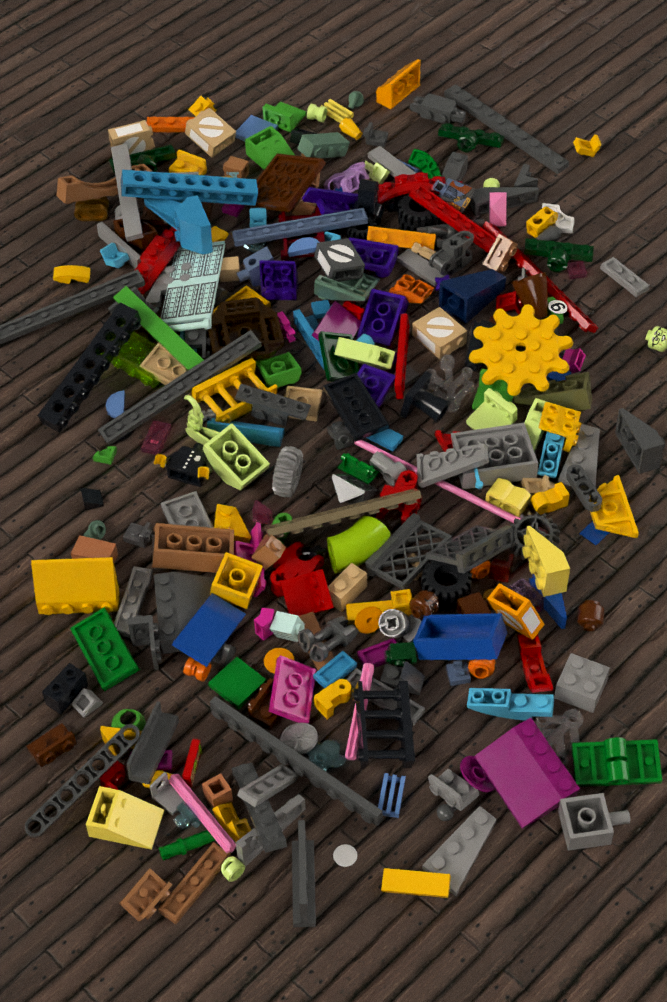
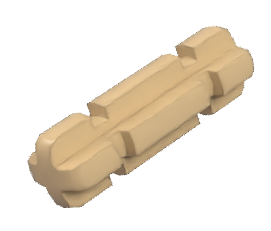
M417 242L411 248L412 252L420 253L419 255L426 259H430L436 252L425 246L421 247V244Z

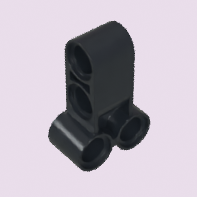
M361 179L358 189V200L355 201L352 210L364 208L368 218L371 216L372 220L375 219L377 225H379L385 208L378 203V182Z

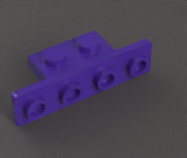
M309 187L302 200L303 202L316 203L321 215L350 210V208H353L355 201L358 200V194Z

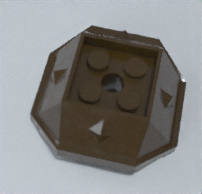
M257 297L223 301L212 314V327L208 329L213 354L250 330L255 334L262 346L238 362H244L250 358L254 360L268 359L284 346L278 314L263 304Z

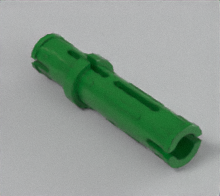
M208 830L184 839L178 838L176 842L159 847L158 849L162 860L165 861L180 854L182 856L186 855L188 851L216 840Z

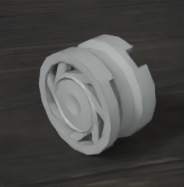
M388 609L380 615L378 626L384 635L400 638L408 632L410 620L403 611Z

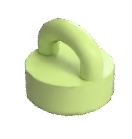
M234 856L226 858L221 866V872L229 882L237 880L245 870V865Z

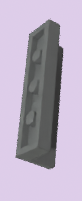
M158 701L127 761L128 775L131 781L150 784L179 723V716L163 713L161 703Z

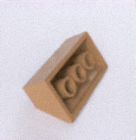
M155 524L152 568L217 573L225 553L234 555V530Z

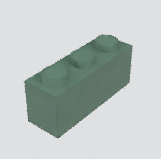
M339 132L302 135L298 150L306 157L312 158L344 157L350 142Z

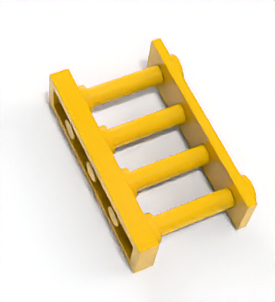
M250 358L193 387L192 397L198 403L205 401L216 414V422L230 423L252 411V404L246 402L237 403L227 392L226 388L232 385L239 389L240 384H242L240 381L245 378H249L258 389L277 394L278 386L275 384L267 388L255 375L256 361ZM219 393L231 408L222 411L210 396Z

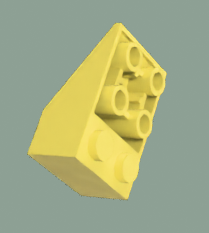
M527 526L526 535H524L525 546L522 547L524 558H528L531 574H534L536 577L537 589L541 590L543 597L567 592L570 567L564 553L531 526Z
M99 786L86 823L89 837L152 850L164 809L121 790Z

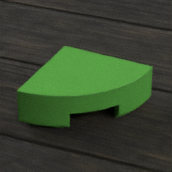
M108 446L107 449L100 452L97 451L93 456V461L111 465L116 455L117 447Z

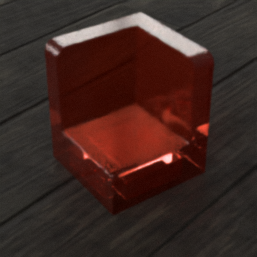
M510 554L508 561L494 558L490 564L489 578L508 583L513 568L514 554Z

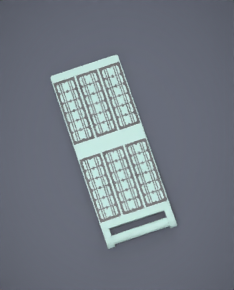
M225 241L212 242L213 252L208 254H199L182 247L175 253L172 264L175 267V271L170 273V277L174 281L168 284L161 319L167 325H170L169 327L174 332L205 328V330L211 329L212 314L226 245ZM191 263L192 267L189 270H182V264ZM183 274L190 275V279L187 281H181L180 277Z

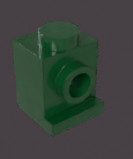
M414 642L390 644L384 653L385 662L395 664V667H403L405 661L414 667L417 662Z

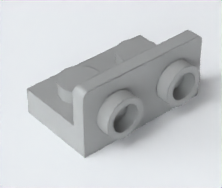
M449 769L438 778L432 774L428 776L431 792L436 796H441L449 806H454L460 811L479 796L478 789H475Z

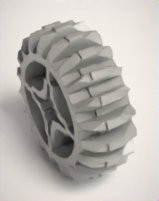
M285 446L279 453L272 478L274 494L285 498H291L295 494L303 467V454L300 449Z

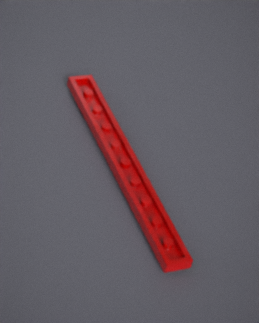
M488 221L483 224L482 227L495 238L499 234L508 238L496 225ZM517 247L515 255L511 256L512 259L516 260V264L520 268H525L528 276L543 273ZM547 277L548 296L564 302L567 305L568 316L573 321H577L579 323L578 326L584 332L590 331L595 333L599 327Z

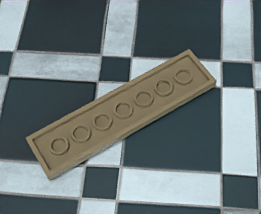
M410 489L265 526V530L269 537L273 535L276 538H281L285 536L284 533L291 531L292 534L303 532V528L306 527L311 529L323 527L322 523L325 522L336 524L342 522L341 518L356 519L361 517V513L366 512L368 515L378 513L380 508L390 510L398 508L400 503L406 505L417 503V499L422 497L420 490Z

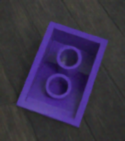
M372 289L356 338L358 339L362 334H367L374 343L391 346L400 328L401 314L406 313L409 305L406 297Z

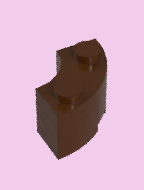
M123 219L113 221L115 233L128 245L136 246L143 252L157 235L155 228L143 221L141 225L144 237L127 242Z

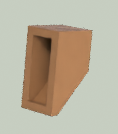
M266 534L251 558L267 570L280 559L286 546L273 535L269 537Z

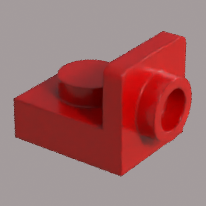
M516 291L497 296L496 310L503 309L506 312L515 309L518 315L521 313L523 304Z
M344 301L342 307L362 321L364 309L355 305V301Z
M117 761L99 778L101 787L118 790L116 786L120 785L126 776L124 765Z

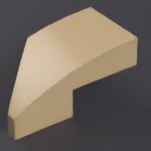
M544 475L543 479L523 478L521 481L522 488L526 489L531 494V497L538 492H544L555 487V484L548 480L549 477L547 475Z

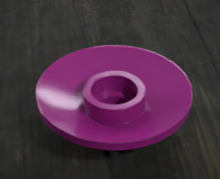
M466 756L462 759L460 770L465 780L471 786L482 792H491L495 789L474 756Z

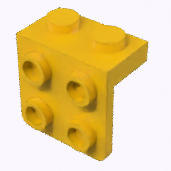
M545 402L539 429L564 436L565 441L562 450L570 452L572 445L576 446L579 435H576V433H579L582 424L579 422L581 412Z

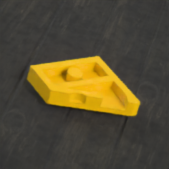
M217 504L214 528L234 530V541L249 543L251 535L237 508Z

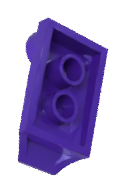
M349 237L350 242L365 264V270L374 271L376 276L382 278L391 274L397 260L398 245Z
M363 364L357 375L379 408L395 382V375Z

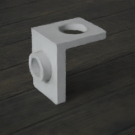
M166 772L150 785L152 799L171 815H174L185 804L183 799L169 784ZM161 781H163L162 784L156 789V787L158 786V784H159Z

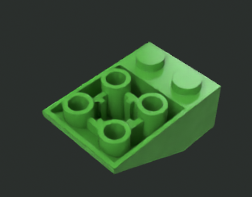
M272 126L245 139L246 155L263 170H265L277 153L295 155L282 135Z

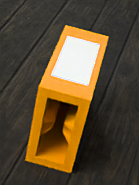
M500 583L487 598L495 612L502 613L505 625L531 640L535 638L545 625L529 599Z

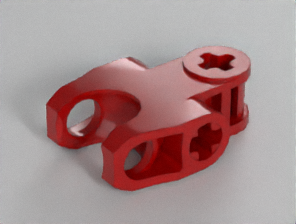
M411 470L401 472L395 486L384 485L380 497L410 489H418L417 474ZM422 498L417 499V503L410 505L400 503L398 508L390 509L402 512L401 525L413 513L417 514ZM380 508L377 518L383 519L390 510Z
M295 542L287 547L280 559L272 565L276 569L270 577L272 593L278 597L284 596L280 581L321 570L324 565V557L316 555L311 560L303 561L299 559L304 551L301 542Z

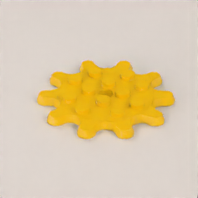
M529 304L524 305L521 313L514 317L509 316L503 309H497L493 314L496 321L495 326L491 328L478 326L473 332L474 337L483 342V347L473 350L469 354V360L472 363H484L488 369L482 376V382L485 385H492L497 380H504L508 384L507 392L511 396L519 395L522 386L526 383L533 384L541 392L548 390L549 382L546 378L548 373L554 371L564 374L569 371V364L561 359L559 354L563 350L570 349L573 346V340L569 336H558L554 333V330L560 324V319L556 315H550L543 320L534 317V308ZM517 346H525L526 350L519 352L516 348Z

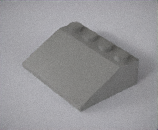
M525 423L451 433L452 445L455 450H459L464 446L483 443L488 447L489 463L477 467L483 487L493 485L497 478L506 479L510 482L522 481L523 478H537L538 461ZM474 469L458 474L463 490L476 488Z

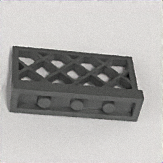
M413 513L365 562L367 573L373 578L377 575L404 590L425 568V565L431 562V559H427L426 555H420V551L434 549L452 539V536L421 521L420 515ZM422 528L429 532L428 534L417 535ZM432 538H443L441 542H432ZM430 539V544L419 545L418 543L420 540ZM416 541L417 546L405 548L409 542ZM418 551V556L407 558L406 553ZM404 554L405 558L393 560L396 555ZM420 562L417 567L408 568V563ZM406 564V569H394L395 565ZM392 566V571H381L384 567ZM407 574L408 576L403 582L396 579L398 575Z
M476 525L427 552L426 557L427 559L456 565L458 572L464 574L511 547V544L514 542L513 528L506 525L497 530Z
M298 820V841H292L293 927H316L314 840H306L305 820Z

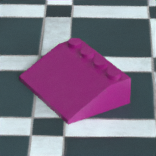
M532 718L513 727L474 756L522 829L558 808L560 799L576 797L580 790Z

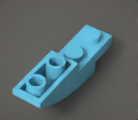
M550 432L546 433L537 475H547L551 478L557 477L565 441L564 436Z
M469 688L467 708L496 717L515 720H527L529 718L533 720V716L552 717L554 707V695L513 694L511 689Z

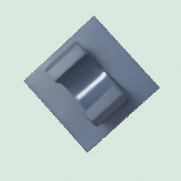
M457 660L453 661L452 664H446L450 686L471 683L466 661Z

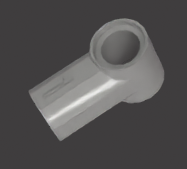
M377 451L370 459V465L374 466L391 486L395 485L400 473L407 470L401 462L395 463L382 452Z

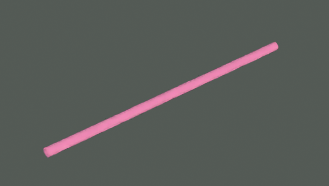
M362 439L354 442L355 445L373 454L377 451L382 452L395 463L401 462L407 470L414 471L417 474L416 466ZM444 480L434 483L514 523L515 518L520 520L519 517ZM539 528V530L544 531L546 534H548L547 531Z

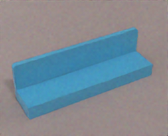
M300 309L293 311L294 325L323 370H325L320 343L312 336L319 323L313 315L304 317Z
M215 418L207 421V428L217 432H221L232 423L250 443L281 447L284 436V428L231 421L230 423L216 422Z

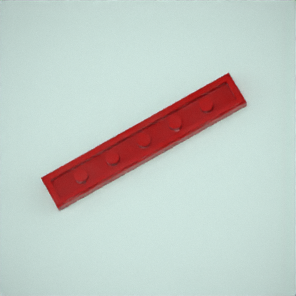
M419 184L410 191L409 197L458 232H471L474 235L473 243L489 253L496 240L493 235L423 185Z
M407 313L401 314L394 385L396 399L404 398L410 329Z

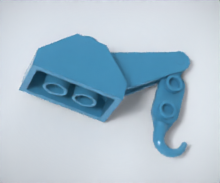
M198 195L187 197L184 201L144 198L145 207L177 230L175 231V239L177 242H180L182 248L199 254L213 252L211 224Z

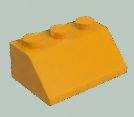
M417 59L405 65L383 85L379 86L376 90V102L389 109H393L420 86L421 60Z

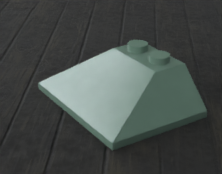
M363 273L360 279L338 282L327 278L326 275H319L315 280L314 294L323 300L365 301L380 279Z

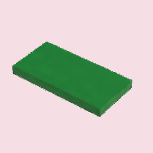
M105 607L70 628L104 692L140 670Z

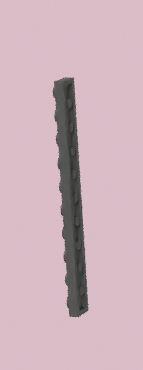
M455 84L444 91L446 98L454 100L456 105L501 136H505L504 138L556 174L569 167L568 160Z
M137 269L0 325V345L111 300L125 286L130 290L133 287L140 288L145 286V280Z
M251 330L99 428V433L108 445L113 444L185 397V395L191 393L193 387L220 374L262 346L261 342Z
M215 696L210 701L212 715L218 720L223 719L234 731L238 730L243 733L248 741L256 742L264 752L275 755L280 763L283 765L288 764L299 776H305L312 785L324 789L332 799H338L343 802L348 810L356 811L365 822L373 823L378 827L383 821V811L218 697Z

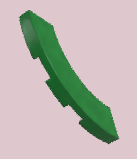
M414 149L408 164L419 168L423 173H428V179L435 176L441 177L436 161L428 153Z

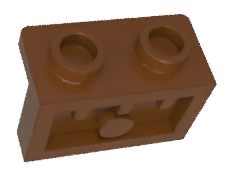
M272 678L267 683L262 684L259 694L255 699H251L247 707L249 719L270 730L280 717L269 712L274 681Z
M61 723L28 744L27 749L40 767H43L46 764L52 763L64 752H69L77 743L73 732H69Z

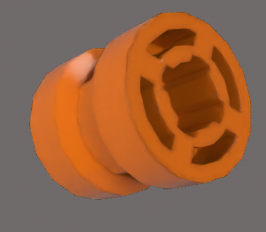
M189 657L185 663L183 673L187 676H195L197 680L204 682L210 673L211 663L205 667Z

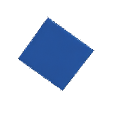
M592 521L579 534L594 545H597L609 532L595 529Z

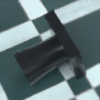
M425 371L407 392L400 416L406 419L417 407L434 422L438 423L447 412L451 402L427 390L432 374Z

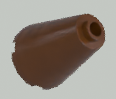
M546 272L512 282L513 288L523 306L526 304L531 305L535 311V318L540 320L546 319L545 317L549 316Z

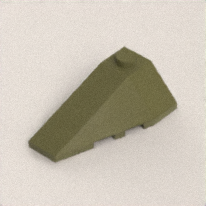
M590 373L570 374L565 376V380L558 382L555 379L550 380L549 388L544 392L538 391L535 386L521 389L520 394L514 396V403L532 405L535 398L578 411L591 409Z

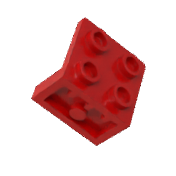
M323 569L280 581L289 614L301 616L310 612L316 613L334 608Z

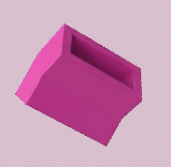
M581 348L565 350L563 360L569 364L571 374L580 372L586 355Z
M262 608L260 615L254 619L255 634L263 641L273 634L270 627L275 617L274 609Z

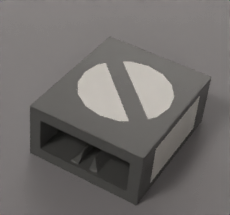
M349 238L317 243L314 257L327 278L338 282L362 278L365 264Z

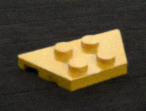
M616 475L608 484L603 483L597 489L602 497V505L600 510L590 512L595 529L638 538L639 532L620 476Z

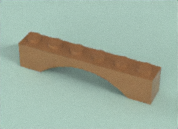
M145 164L132 166V170L139 169L141 171L153 172ZM73 175L58 178L56 196L65 204L118 195L116 177L101 183L84 182Z

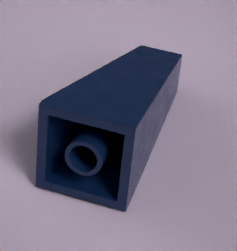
M490 269L443 280L440 282L439 307L466 324L505 290L506 277Z

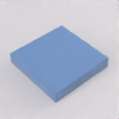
M250 115L236 130L235 138L245 142L246 138L269 126L278 130V125Z

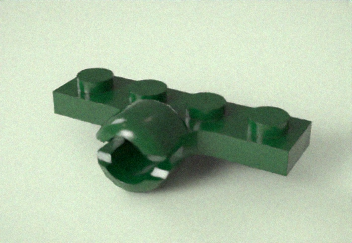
M449 123L442 124L438 130V136L457 139L458 148L465 153L472 152L478 144L501 148L505 137L499 133H486L480 129L471 130L464 126L455 127Z
M172 144L130 154L131 166L145 164L153 172L157 171V162L170 161L176 158V152ZM109 159L110 166L115 173L113 159Z
M526 238L524 254L547 257L548 268L553 272L560 273L567 268L568 260L592 262L594 246Z

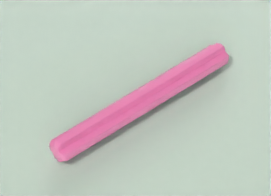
M371 663L363 664L360 678L363 691H370L374 673V665ZM364 699V710L367 708L368 699ZM356 703L345 758L353 761L357 759L356 752L357 748H359Z
M172 774L169 779L170 785L226 853H232L236 848V843L179 774Z

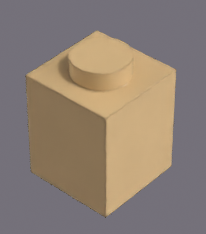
M238 256L223 258L219 277L220 282L239 281L236 274L240 272Z

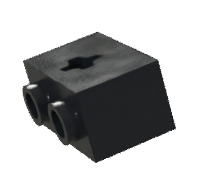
M69 663L42 691L45 704L62 715L81 690L88 687L86 674Z

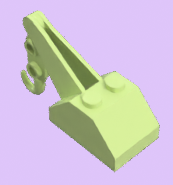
M185 395L184 399L188 400L193 406V409L189 411L186 432L196 442L204 445L203 451L209 463L226 484L242 490L269 468L270 463L232 423L221 432L203 427L204 415L201 412L200 405L192 396Z

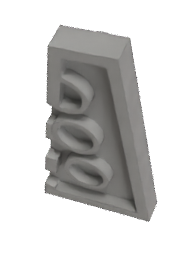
M585 424L581 425L580 431L577 434L579 435L577 444L572 446L558 483L562 482L565 485L571 486L566 479L567 468L571 465H580L594 486H596L600 429ZM581 485L579 489L587 491L589 487Z
M483 443L464 446L459 450L451 448L447 449L446 452L432 451L427 455L423 453L416 454L418 485L424 488L489 463L488 447Z
M299 794L289 799L284 806L274 812L282 832L306 810L305 799ZM255 828L235 842L238 860L245 867L264 850Z
M479 806L422 865V869L425 872L450 874V892L457 896L482 846H484L493 830L496 818Z

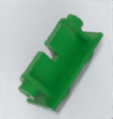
M349 453L342 454L341 460L343 462L338 466V469L368 485L379 474V471L374 469V466L358 461Z

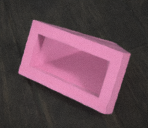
M507 192L489 193V222L497 227H506Z

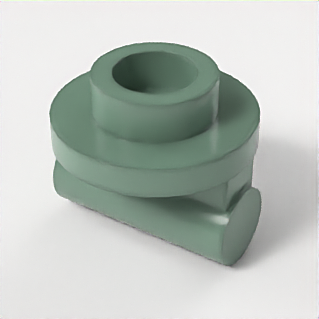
M359 91L350 93L348 107L354 109V107L361 106L364 102L363 94Z
M100 520L92 521L84 536L98 540L102 539L106 533L104 523Z

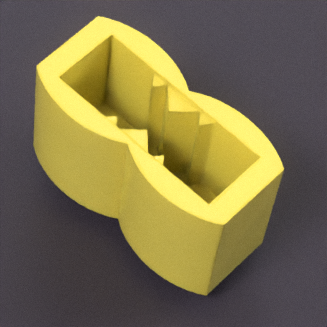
M497 478L486 493L485 501L520 517L530 503L531 494L524 488L514 486L509 480Z

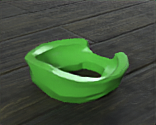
M122 709L112 719V727L122 728L125 726L120 722L122 715L126 712H133L136 714V721L133 725L137 726L139 731H143L146 725L144 716L134 709Z

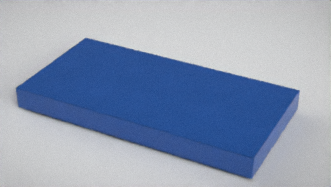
M212 593L177 636L172 646L207 667L246 614Z

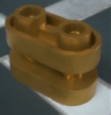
M102 197L100 199L77 201L75 203L74 216L79 221H104L108 217L109 200L107 197Z

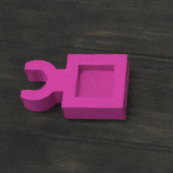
M283 311L277 313L283 336L287 338L289 343L296 341L294 337L296 332L291 328L290 322Z

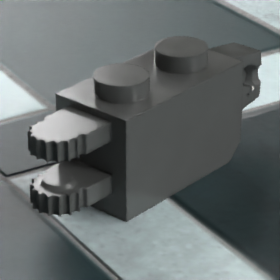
M429 93L425 98L415 97L413 99L414 102L409 105L410 110L419 113L420 117L443 124H451V122L462 123L466 117L465 111L456 108L454 100Z

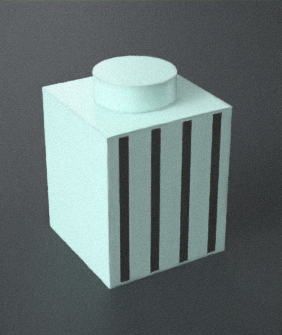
M277 611L270 630L278 638L298 642V633L304 629L305 624L297 615Z

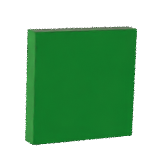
M236 657L210 680L208 685L239 710L259 691L263 683H267V680L240 658Z

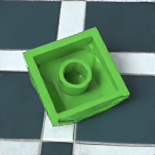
M290 352L256 361V366L265 379V385L268 388L275 384L280 388L288 384H295L300 380V375L302 374L301 367Z

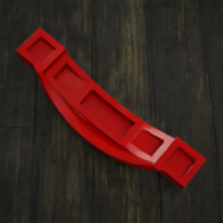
M423 172L395 176V183L385 182L379 184L378 203L382 204L396 196L408 194L419 184L431 192L439 194L438 191L433 189V185L437 180L445 184V177L435 176L428 179V173Z
M172 226L169 230L165 229L160 236L156 235L140 256L141 262L135 270L138 269L145 280V286L137 288L142 295L149 291L181 247L180 242H177L175 239V231L177 230Z

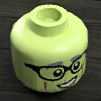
M656 326L653 330H649L645 338L648 341V347L664 352L667 349V329Z

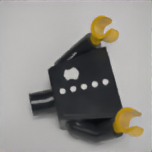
M195 443L193 448L182 446L178 451L167 457L163 454L155 455L154 464H160L162 468L166 466L168 478L201 487L204 478L209 479V476L213 474L212 466L203 451L204 445L201 443Z

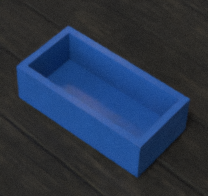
M502 613L429 615L423 617L413 642L419 660H492L498 658L507 635V630Z

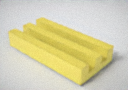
M331 99L328 100V103H324V106L327 107V116L339 123L344 118L351 119L354 117L352 111Z

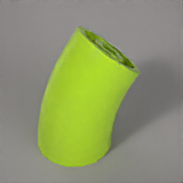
M362 516L346 531L327 537L328 553L334 573L343 572L351 563L356 566L365 563L391 536L388 528L376 518Z

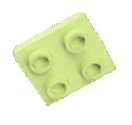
M488 388L484 392V402L471 414L466 423L473 430L511 425L517 420L518 409L514 403L503 399L498 391Z

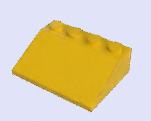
M113 557L31 560L35 599L39 614H89L97 612L104 607L108 613L118 612L120 591Z

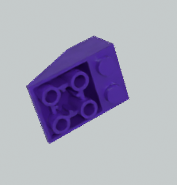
M260 260L262 296L267 300H297L298 275L295 261Z

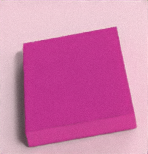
M280 655L276 662L269 712L298 723H309L315 684L313 674L316 673L317 669Z

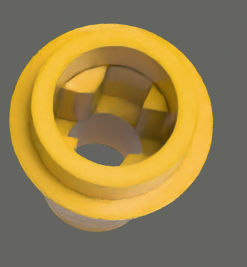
M344 118L339 125L341 132L356 140L360 139L363 134L352 119Z

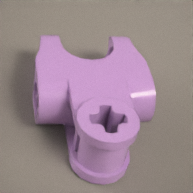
M365 162L355 163L342 173L332 175L325 181L324 188L330 190V183L333 182V191L335 188L340 189L341 186L343 192L348 193L359 189L360 180H368L370 178L365 169Z

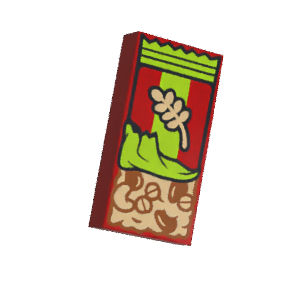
M197 739L191 741L182 774L183 780L191 788L202 752L201 742Z

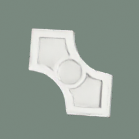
M542 203V208L547 206L558 213V219L553 225H556L561 233L573 234L574 217L565 215L560 210L559 205Z

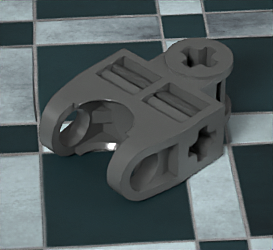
M460 231L445 240L443 248L430 257L429 266L435 267L441 275H446L448 272L453 275L464 268L473 258V252L468 248L474 241V235L469 231ZM464 236L470 237V238L467 239V240H463V239H462V237H464Z

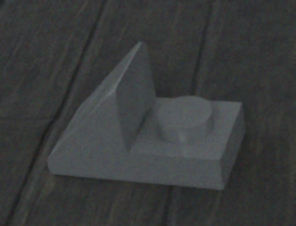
M523 164L514 187H537L538 179L531 177L532 173L529 172L530 165Z
M405 661L403 668L385 664L380 682L394 689L399 681H408L409 693L420 695L425 676L409 662Z

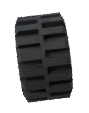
M409 193L399 201L398 223L401 229L417 232L418 227L440 224V218L409 197Z
M431 560V564L427 563L422 571L421 590L431 591L438 597V610H442V608H446V611H450V608L455 610L457 609V599L471 594L472 573H470V570L464 574L459 573L456 565ZM451 581L454 585L443 586L438 582Z

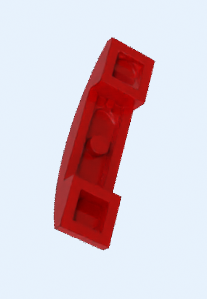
M538 634L533 640L524 635H517L522 667L530 691L532 693L553 691L551 678L546 672Z

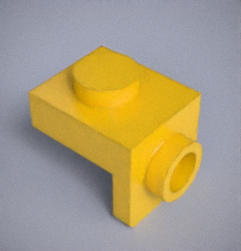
M202 96L188 109L195 116H198L201 111H205L208 108H211L214 112L217 111L213 107L214 103L209 98L204 99Z
M594 135L590 141L577 137L573 141L576 152L580 155L594 157L601 147L598 135Z

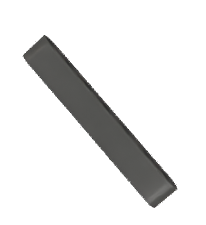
M127 724L122 727L26 821L25 832L30 838L42 836L105 772L137 743L140 735L137 726ZM132 730L136 737L133 740H127L124 737V732ZM111 745H116L120 748V753L115 756L111 755L108 752V748ZM96 760L102 761L105 765L104 769L96 771L92 767L93 762ZM79 776H86L89 779V783L86 786L78 785L76 780ZM70 791L73 794V799L69 802H64L60 797L62 792ZM49 806L55 807L57 809L56 816L47 817L44 813L45 809ZM32 822H38L41 825V830L38 833H31L28 830Z

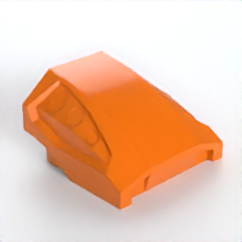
M404 274L394 287L390 288L389 292L405 296L409 303H423L431 295L434 287Z

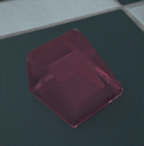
M255 500L252 509L253 522L272 525V511Z

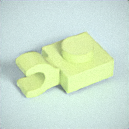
M365 161V169L370 172L368 174L373 181H377L378 184H383L390 171L377 162L373 165Z

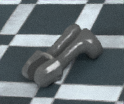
M341 616L328 621L326 627L315 634L309 629L301 630L298 633V641L304 652L310 651L312 660L322 662L328 657V653L339 644L342 647L349 645L359 630L354 625L346 627L348 619L345 616ZM330 636L332 637L327 642L322 643V641Z

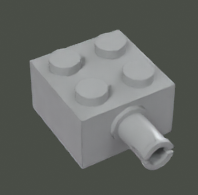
M604 793L560 799L558 813L568 851L611 845L614 834L612 826L630 824L628 810L609 813Z

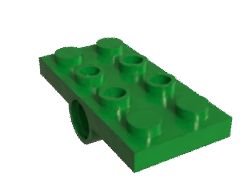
M615 737L606 739L604 742L571 744L574 780L579 787L662 783L658 740L626 741L625 738Z

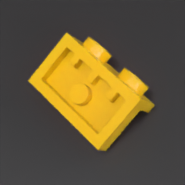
M178 150L177 160L169 167V173L199 172V175H205L207 173L206 160Z

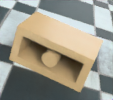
M353 563L328 586L333 607L341 612L346 608V604L354 601L367 588V573Z

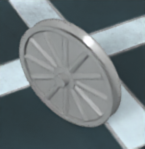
M295 723L288 726L282 732L280 741L299 754H304L316 746L318 734L315 727L308 723Z

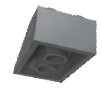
M619 409L615 434L637 472L641 474L660 468L665 447L663 437H660L654 428L625 409Z

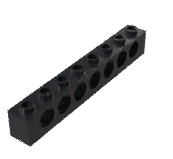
M121 302L118 304L37 415L42 424L59 433L63 428L67 427L70 418L79 410L80 404L88 398L93 386L98 384L104 371L108 370L114 357L119 355L122 346L129 341L133 331L139 327L141 318L137 310Z

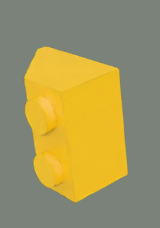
M226 552L211 585L210 595L213 593L228 603L247 609L263 566Z

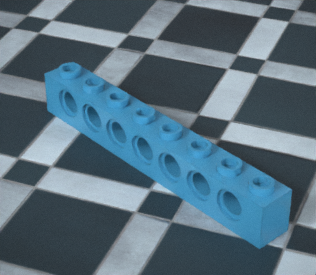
M122 169L120 182L121 196L184 201L187 197L198 195L200 202L255 206L258 196L256 179Z

